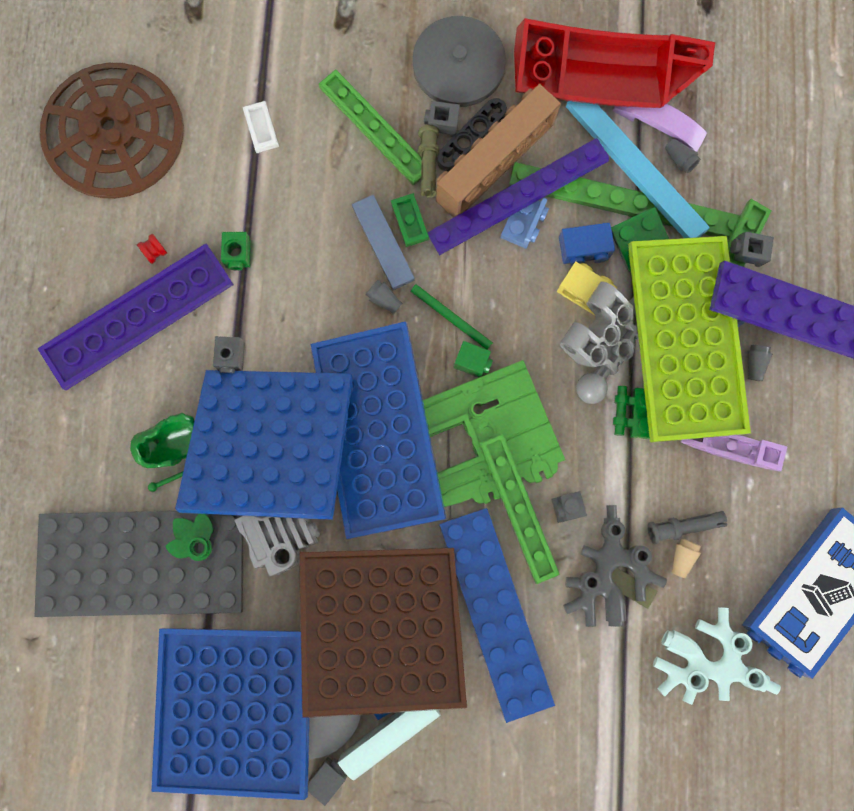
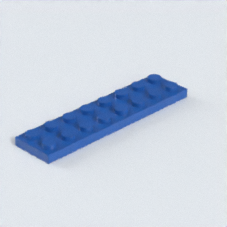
M485 508L439 524L447 548H454L456 576L506 723L555 706L488 509Z

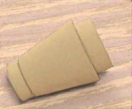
M681 538L680 543L676 544L671 573L686 578L701 554L699 552L701 546Z

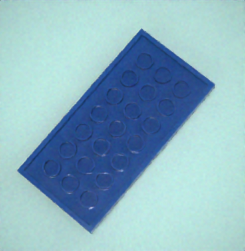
M407 322L312 343L311 350L316 373L351 374L353 378L337 487L346 539L446 519Z

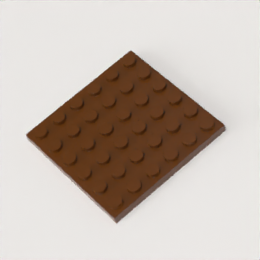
M454 548L299 553L302 718L467 708Z

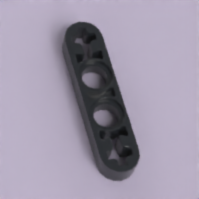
M499 98L489 100L439 151L437 164L441 170L449 172L460 155L469 153L472 150L471 146L478 138L481 137L483 139L488 134V130L496 121L501 122L505 118L507 107L503 100ZM492 108H500V112H495L489 120L488 117L491 115ZM476 122H483L486 125V129L478 132L473 128V125ZM461 138H466L471 144L467 148H461L457 142ZM454 149L456 153L452 156V163L450 161L444 163V156L450 157Z

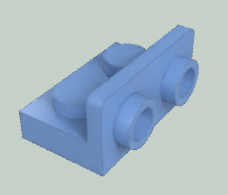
M543 197L542 201H537L511 215L500 238L527 249L529 242L534 243L540 229H537L536 226L539 220L544 222L549 208L545 207L548 199Z

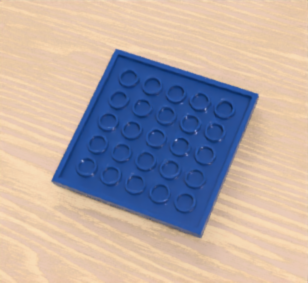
M206 370L175 509L179 513L333 520L353 380L352 375L344 373L264 371L220 373V370Z
M160 628L151 792L305 800L308 798L310 718H302L301 631Z

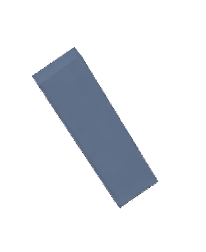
M374 195L353 203L352 208L392 290L415 281Z

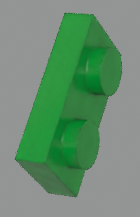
M414 193L391 200L405 246L409 247L428 241L429 236Z

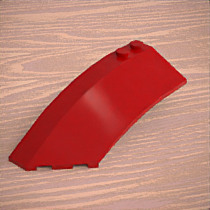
M524 18L516 29L514 47L515 92L525 94L530 88L534 90L541 84L559 100L608 106L661 108L713 66L715 42L675 34L648 35L591 30Z

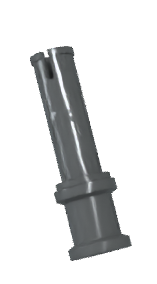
M724 511L681 520L673 517L669 518L666 522L656 524L648 522V534L653 544H659V541L671 538L679 540L682 535L727 527V517Z

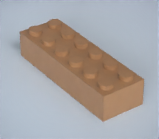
M541 84L534 90L530 88L523 95L522 101L517 106L512 105L507 110L505 118L501 122L496 121L488 130V134L483 139L480 137L471 146L472 150L469 153L460 155L455 161L454 167L449 172L447 170L438 177L436 202L453 218L467 211L554 125L561 103Z

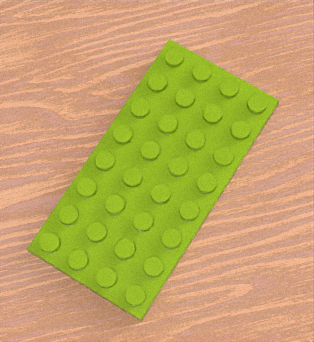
M727 236L630 242L628 248L650 443L751 434L737 319L709 310L719 265L723 261L730 262Z

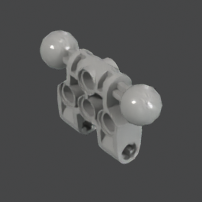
M600 282L586 303L594 313L595 321L588 328L574 322L560 343L563 350L577 364L597 367L594 373L584 374L578 380L576 386L577 395L587 404L599 403L606 397L608 390L606 379L608 375H616L618 366L633 356L635 340L639 339L634 297L628 301L614 286L607 282Z

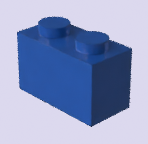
M610 223L565 228L561 230L559 235L563 264L570 263L573 266L575 261L580 264L594 260L595 263H601L609 260L615 251Z

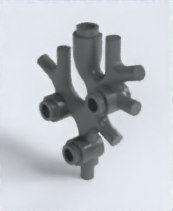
M606 505L607 518H604V524L601 527V534L605 538L603 547L596 550L584 545L581 550V555L595 562V572H584L579 577H566V588L577 587L582 593L580 597L564 604L563 607L567 615L583 609L585 611L586 627L596 626L595 598L598 595H602L605 598L608 626H624V621H626L625 600L620 589L612 580V573L617 567H627L632 571L635 579V601H646V584L652 583L664 588L667 583V578L651 572L647 567L652 559L651 551L647 547L633 546L628 550L622 547L620 539L625 535V527L620 522V518H617V505ZM612 526L617 528L616 535H613L611 532ZM640 551L644 555L641 561L638 559V553ZM589 578L594 580L592 587H589L587 584Z

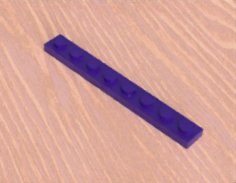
M595 138L427 232L440 256L607 163L609 156L598 138Z

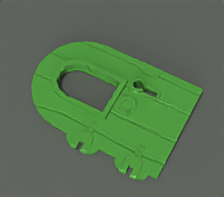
M523 360L423 400L430 437L463 424L466 433L472 439V445L474 446L472 448L476 455L472 459L437 472L444 507L458 504L471 498L479 504H487L491 502L488 495L489 492H493L495 500L501 498L479 445V442L499 434H504L520 477H523L529 483L541 482L542 477L539 474L541 471L544 472L546 479L553 477L558 470V463L565 460ZM494 400H497L499 403L496 406L485 409L481 414H476L473 410L475 406H483Z

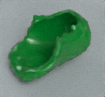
M184 413L171 415L167 419L158 422L155 426L135 434L130 445V451L135 462L148 469L175 466L182 459H186L195 421L193 416L185 415Z

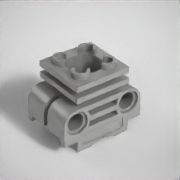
M242 516L235 519L239 532L248 543L249 556L254 568L266 567L269 576L279 575L293 569L299 564L300 549L308 548L309 544L315 545L319 543L317 537L320 536L315 522L312 523L306 518ZM285 549L290 554V559L287 563L281 560V554Z

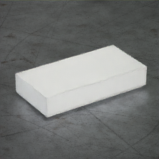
M262 101L244 106L243 111L256 153L279 147L266 102Z

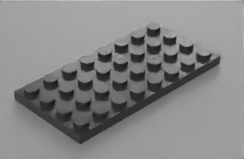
M146 511L39 514L34 617L242 613L243 535L239 532L235 523V519L242 517V515L206 514L213 524V533L210 537L213 548L207 559L195 561L190 557L176 558L168 552L165 546L176 539L173 533V520L175 518H183L194 522L198 513ZM198 543L196 551L201 553L204 550V546L202 543Z

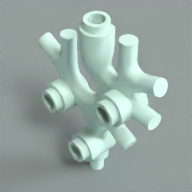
M718 607V623L716 625H711L701 619H698L695 625V629L717 638L722 643L724 652L720 660L716 662L709 661L698 644L690 637L675 630H667L662 638V645L665 646V649L686 658L688 665L686 668H680L659 657H656L653 662V667L668 674L667 679L657 688L663 696H666L675 686L682 683L686 687L682 701L691 705L697 692H703L707 689L709 679L717 683L719 700L730 701V685L733 682H741L750 689L761 692L767 690L776 695L781 689V686L770 681V677L762 670L751 666L746 667L742 663L741 656L751 651L752 640L744 633L732 631L729 625V608ZM736 639H738V645H737V646H735V644H734V642H735ZM752 674L753 678L749 681V676ZM696 676L695 682L691 683V678Z

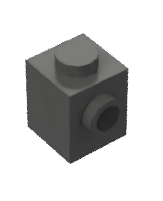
M215 336L213 366L220 370V373L243 371L244 341L240 337Z

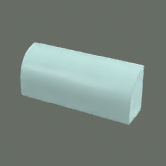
M440 711L395 713L340 755L339 766L350 779L356 780L441 716Z

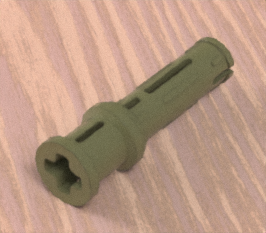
M425 125L418 130V136L420 137L418 154L421 156V195L424 197L426 191V197L431 198L436 195V157L439 153V146L437 145L439 129L432 125Z

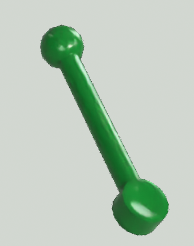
M183 471L157 483H149L148 490L155 492L158 487L181 478Z

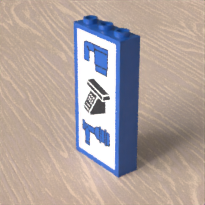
M843 507L833 508L829 511L742 624L748 630L746 634L758 644L760 642L768 647L767 652L779 661L783 659L789 664L787 669L799 678L805 676L813 679L854 625V516Z

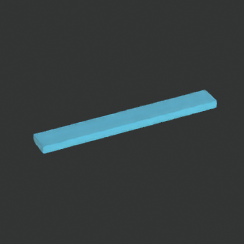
M567 102L566 108L594 139L598 138L608 155L683 238H699L709 230L710 227L598 104Z

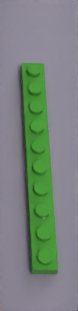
M515 162L509 187L542 168ZM581 177L546 196L631 217L655 207L643 192ZM688 203L710 227L704 234L715 237L727 236V240L729 239L740 215ZM656 208L662 224L673 226Z

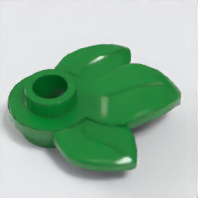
M198 514L194 522L183 518H175L173 520V533L176 539L165 546L168 552L179 559L190 557L195 561L207 559L213 548L210 541L213 533V524L206 514ZM198 543H202L204 546V550L201 553L196 551Z

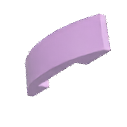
M668 104L661 108L615 106L613 112L632 122L635 118L677 139L696 152L707 134L694 120Z
M741 435L681 440L683 444L719 457L775 471L782 470L787 451L786 446L766 440L758 441Z

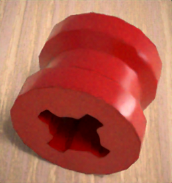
M153 233L148 236L147 241L136 244L151 264L156 262V258L160 255L164 256L167 254Z

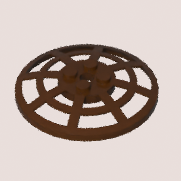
M108 62L96 64L68 77L50 96L40 122L41 147L45 159L52 170L64 183L76 191L98 198L116 199L128 197L156 184L175 163L180 153L184 134L182 112L169 87L150 71L126 63ZM109 69L127 70L122 79L106 78L92 81L89 75ZM136 74H143L154 81L166 96L152 100L142 88L132 83ZM81 79L84 86L74 92L64 106L54 105L68 87ZM118 86L113 96L100 97L96 90V87ZM130 89L138 94L144 102L131 107L123 98L127 90ZM87 92L91 102L82 111L71 108L75 101ZM171 105L174 117L172 141L158 136L159 116L157 108ZM150 112V132L139 128L137 115ZM50 114L60 116L58 131L61 141L60 144L49 150L46 139L47 122ZM67 117L79 120V132L69 138L66 135ZM107 121H114V126L111 129H103ZM138 138L146 141L141 150L130 158L126 149L135 139ZM85 141L92 148L89 161L80 157L72 147ZM154 145L168 150L161 163L151 173L141 179L135 165L140 163L149 154ZM66 152L75 163L85 168L86 173L83 183L67 175L57 165L55 159ZM117 153L121 160L120 163L112 165L99 164L101 154ZM126 170L132 181L131 184L115 188H98L93 186L96 172L116 173Z

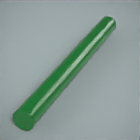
M417 284L411 289V293L483 348L488 350L491 347L492 341Z

